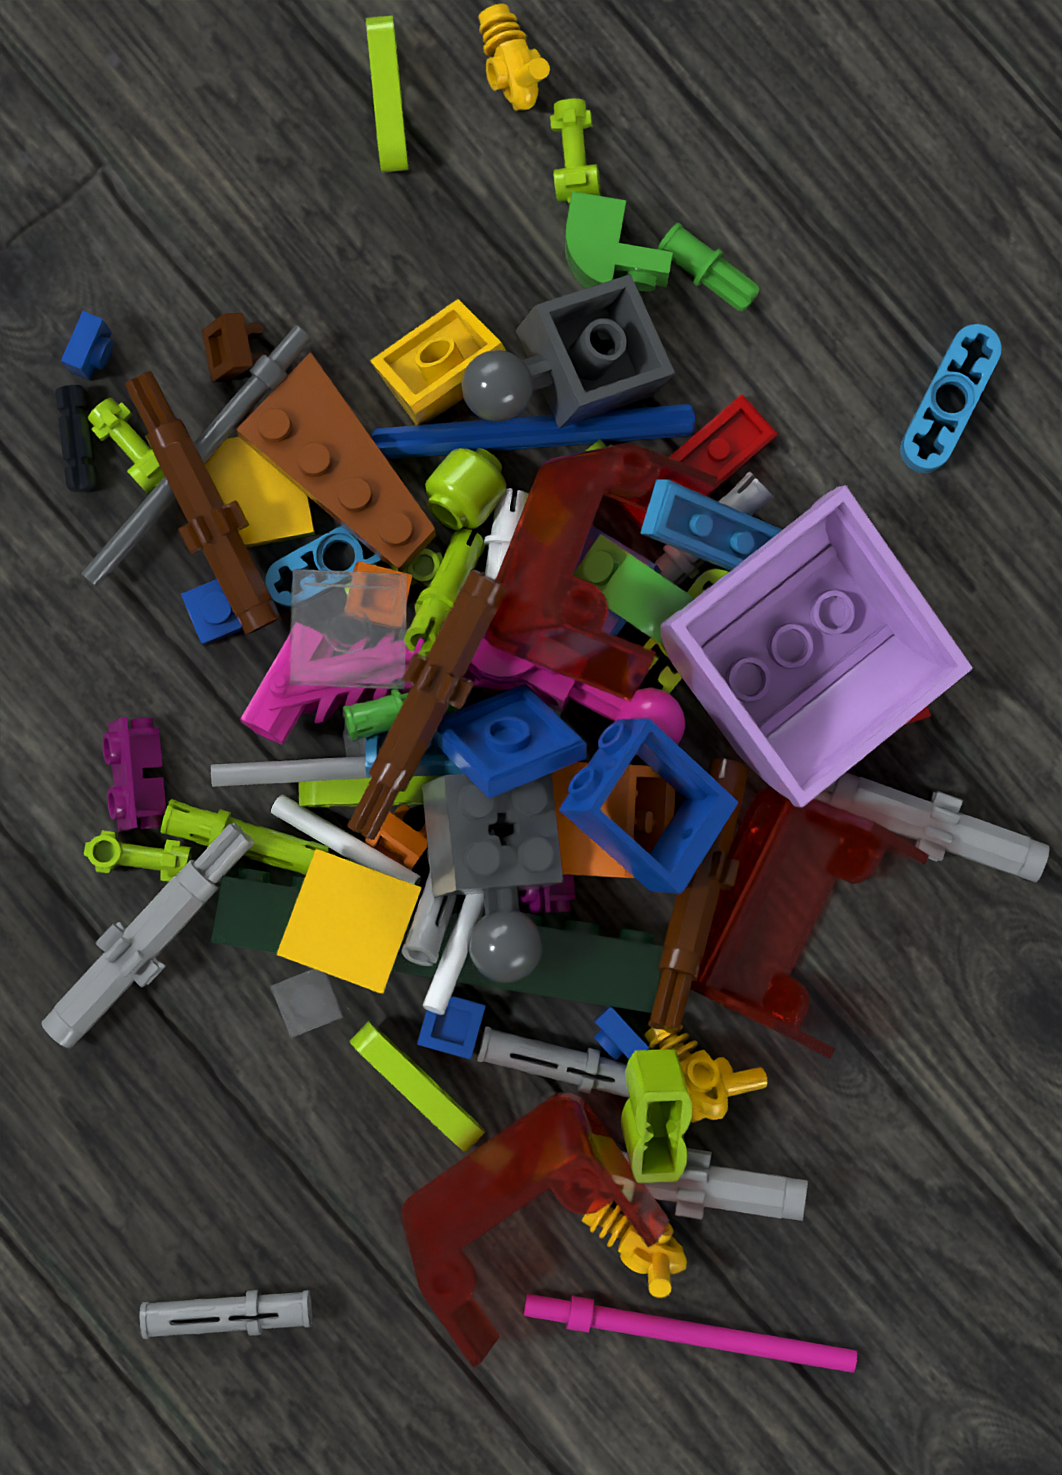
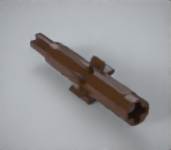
M147 371L136 378L128 380L124 385L149 432L145 437L189 523L178 528L189 553L194 554L201 549L203 550L246 635L279 620L282 617L238 532L249 526L239 503L234 500L227 505L224 504L182 419L176 420L153 373Z
M471 569L427 658L416 652L412 656L401 678L403 681L412 684V687L369 771V775L372 778L347 826L352 831L361 833L368 839L375 840L399 791H406L449 704L458 709H462L475 684V682L465 678L464 675L508 590V587L484 573Z
M717 758L710 761L708 774L739 803L682 894H676L658 966V971L662 974L649 1026L654 1029H663L669 1033H678L680 1031L691 983L698 978L719 892L721 890L731 893L740 865V861L728 859L749 769L745 765L733 760Z

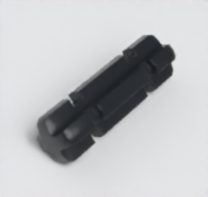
M82 385L62 386L57 388L55 395L57 410H60V413L63 415L58 420L63 461H66L69 466L64 468L66 486L71 492H88L96 489L98 482L96 467L91 465V461L95 460L91 423L88 420L87 414H85V411L89 409L87 391Z

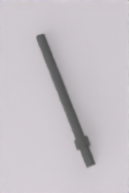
M295 325L268 357L263 354L249 370L252 374L249 380L194 442L204 464L267 391H274L288 376L285 373L286 369L312 341V338L299 326ZM166 477L159 482L81 573L97 588L176 498Z

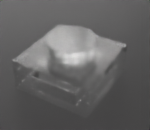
M312 969L270 986L290 1038L344 1017L327 973Z

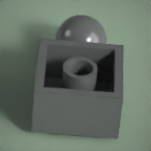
M630 274L535 305L515 330L527 355V359L522 360L515 354L504 350H490L481 353L465 369L462 378V394L467 406L474 414L488 421L502 422L518 416L528 405L532 392L542 389L560 429L653 397L675 374V371Z
M551 773L490 799L465 774L444 775L423 784L422 795L433 897L483 893L486 916L476 924L471 933L469 950L472 961L484 976L493 981L509 983L525 978L539 963L543 946L542 937L536 924L528 916L519 912L517 891L540 889L563 882ZM488 825L493 828L495 835H489Z

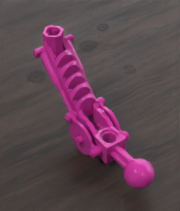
M507 590L464 675L465 678L475 682L473 686L475 689L492 696L526 684L545 704L563 713L569 700L572 699L613 722H616L617 719H650L676 744L682 740L686 727L684 712L681 706L667 691L645 688L630 694L587 671L591 653L548 631L547 621L539 606L526 595ZM295 624L240 720L242 724L271 742L284 745L301 715L316 712L315 724L327 721L340 706L364 703L367 700H376L389 696L393 689H398L401 694L409 693L412 684L403 681L401 678L415 652L419 653L424 639L420 638L414 651L411 652L405 645L404 640L397 643L399 631L387 634L373 649H369L371 638H366L358 641L346 655L335 657L338 652L335 644L320 633L308 627Z

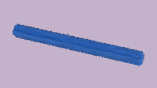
M684 404L612 410L560 429L553 415L516 417L502 422L478 420L376 428L372 432V440L386 459L448 455L456 448H467L472 451H476L479 448L486 451L591 444L596 443L600 439L604 443L690 436L694 434L696 424L693 406Z

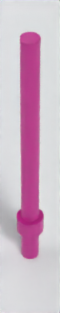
M527 1293L523 1316L567 1323L566 1329L589 1333L591 1327L854 1373L857 1363V1350L594 1305V1299L572 1295L571 1300L568 1301Z

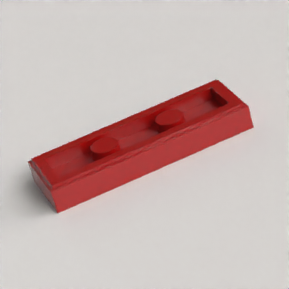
M741 394L621 498L619 504L642 529L656 479L672 481L709 497L777 437L778 433L745 396ZM650 538L654 543L658 541L653 538Z

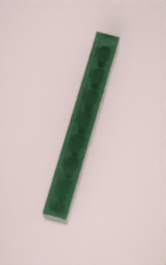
M238 867L237 878L222 876L211 943L277 953L305 878L293 876L292 885L288 887L269 884L271 872ZM419 896L392 971L434 978L463 903L457 902L456 911L452 913L449 919L437 962L431 966H423L409 961L402 954L403 945L406 943L421 898ZM523 913L536 924L542 937V954L536 968L528 976L515 982L503 983L493 981L476 968L469 950L457 982L652 1013L659 986L660 972L658 971L663 946L652 944L654 933L621 928L620 938L615 939L597 936L598 924L566 920L565 930L543 927L544 916Z

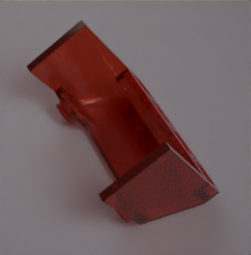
M629 443L554 457L544 462L538 470L496 577V580L506 585L508 590L484 635L485 640L491 646L631 702L653 663L656 652L603 632L602 629L608 615L606 597L595 585L573 576L602 496L604 494L647 512L656 479L672 481L709 497L718 477L639 445Z
M768 787L764 789L752 801L731 844L728 859L740 861L735 885L732 887L731 893L721 890L719 892L698 978L696 981H692L690 990L831 1059L835 1048L799 1030L808 1011L809 994L802 983L789 977L836 879L851 884L865 881L875 872L885 851L925 865L929 854L875 821L815 799L809 801L802 808L797 807L774 788Z
M562 1092L550 1096L420 1187L405 1201L402 1207L401 1222L421 1294L473 1368L485 1359L500 1336L471 1296L476 1287V1272L462 1248L549 1188L552 1189L564 1207L582 1215L598 1212L615 1200L648 1248L658 1242L670 1221L644 1183L636 1182L631 1165L591 1108L581 1097L575 1094Z

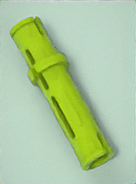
M462 528L452 534L450 544L429 588L424 589L416 601V616L404 637L405 645L411 652L414 651L419 639L422 638L424 642L419 654L424 657L428 656L471 569L475 568L479 557L484 552V540L478 533L474 537L471 546L466 544L472 532L471 529Z
M174 799L169 801L160 831L165 835L184 838L209 847L230 823L234 822L255 842L243 855L244 857L299 872L303 875L307 874L316 849L329 853L330 849L328 846L320 843L307 841L293 835L232 818L229 811L220 809L218 813L189 806Z

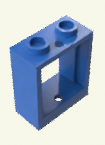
M617 719L600 736L598 741L599 749L587 767L579 771L570 782L568 788L569 795L559 808V811L649 891L682 894L739 802L650 719ZM635 754L685 798L650 854L600 810Z

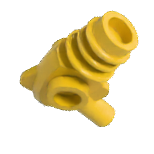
M506 4L490 6L483 10L478 17L481 24L479 32L483 35V42L485 43L483 52L491 57L486 61L488 82L494 91L502 90L507 100L512 104L514 111L528 110L535 105L538 97V82L549 75L550 66L544 58L540 57L536 49L529 50L526 43L527 35L520 31V26L516 23L517 17L510 12L509 6Z
M650 1028L644 1034L650 1043L648 1046L649 1050L659 1047L660 1050L675 1049L692 1103L691 1122H697L704 1118L709 1120L722 1119L728 1110V1097L764 1089L767 1086L766 1073L762 1067L733 1073L730 1063L724 1057H719L713 1061L705 1050L691 1054L690 1052L697 1047L698 1041L694 1040L684 1045V1042L689 1038L688 1033L678 1036V1033H669L663 1029Z
M598 1193L581 1221L590 1227V1232L592 1233L595 1232L598 1226L603 1228L599 1234L601 1239L605 1237L607 1232L611 1233L612 1236L607 1243L608 1247H612L617 1238L620 1239L618 1252L621 1253L620 1258L622 1262L634 1272L640 1274L648 1273V1285L651 1295L657 1298L667 1296L671 1292L670 1274L682 1272L686 1269L687 1265L683 1246L672 1237V1226L664 1218L653 1213L640 1214L632 1221L629 1218L634 1212V1206H630L625 1215L620 1213L624 1206L623 1203L620 1202L613 1209L610 1206L614 1201V1197L610 1196L607 1198Z

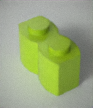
M675 1049L635 1050L626 1066L625 1082L629 1099L623 1108L621 1116V1127L632 1173L637 1183L677 1182L684 1172L687 1163V1148L683 1134L686 1132L692 1117V1103L680 1060Z

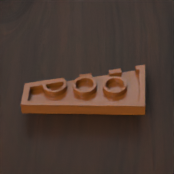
M311 352L236 429L238 436L393 570L403 572L437 536L433 524Z

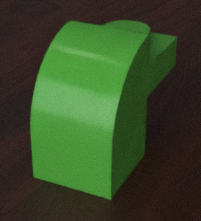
M572 191L566 224L565 253L568 266L577 281L584 288H589L611 281L613 278L617 279L631 274L639 291H654L656 286L666 287L673 252L620 243L626 200Z
M602 534L596 539L569 579L604 606L662 645L664 644L660 632L661 624L695 599Z

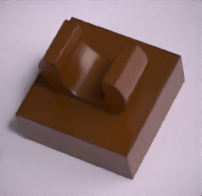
M226 313L202 329L211 383L232 381L246 370H250L263 354L268 357V353L255 354L251 352L248 341L264 333L263 326L256 323L245 325L243 313Z

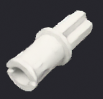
M506 489L498 506L494 509L491 535L486 536L484 539V544L489 547L485 574L506 585L508 590L515 592L521 552L526 551L528 546L527 542L523 540L530 494L518 490L517 497L513 498L512 511H510L513 489Z

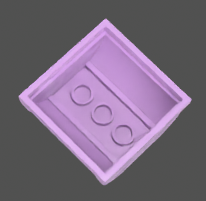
M846 486L836 487L834 490L826 493L809 510L686 607L675 612L660 627L661 638L673 666L736 753L767 784L787 797L794 806L801 808L973 669Z

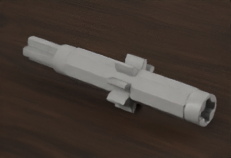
M845 772L813 798L816 801L825 803L826 808L916 840L913 853L934 861H942L945 851L1036 883L1041 877L1048 860L1049 845L960 813L959 810L963 800L937 791V793L933 792L929 802Z
M234 822L230 823L196 861L190 860L169 881L127 928L121 922H118L116 925L112 924L96 942V945L104 953L42 1021L45 1031L57 1043L71 1049L134 981L142 988L146 984L149 985L166 966L157 956L220 888L219 881L255 843L254 840L244 833L240 826Z
M531 1143L526 1163V1174L580 1182V1187L599 1189L601 1191L677 1202L676 1216L701 1220L704 1214V1207L803 1221L808 1180L710 1165L712 1152L687 1148V1163L684 1172L677 1182L637 1183L632 1173L628 1153L610 1149L586 1147L585 1151Z

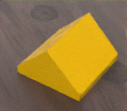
M457 299L374 357L370 362L414 424L426 425L464 398L462 394L463 374L468 364L476 356L490 350L506 351L502 342Z

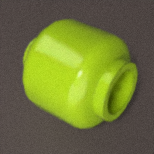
M467 448L452 450L425 483L426 495L429 499L427 507L432 515L442 524L454 530H460L462 527L478 528L498 506L506 490V482L501 474L502 465L499 460L490 452L480 448L476 451Z

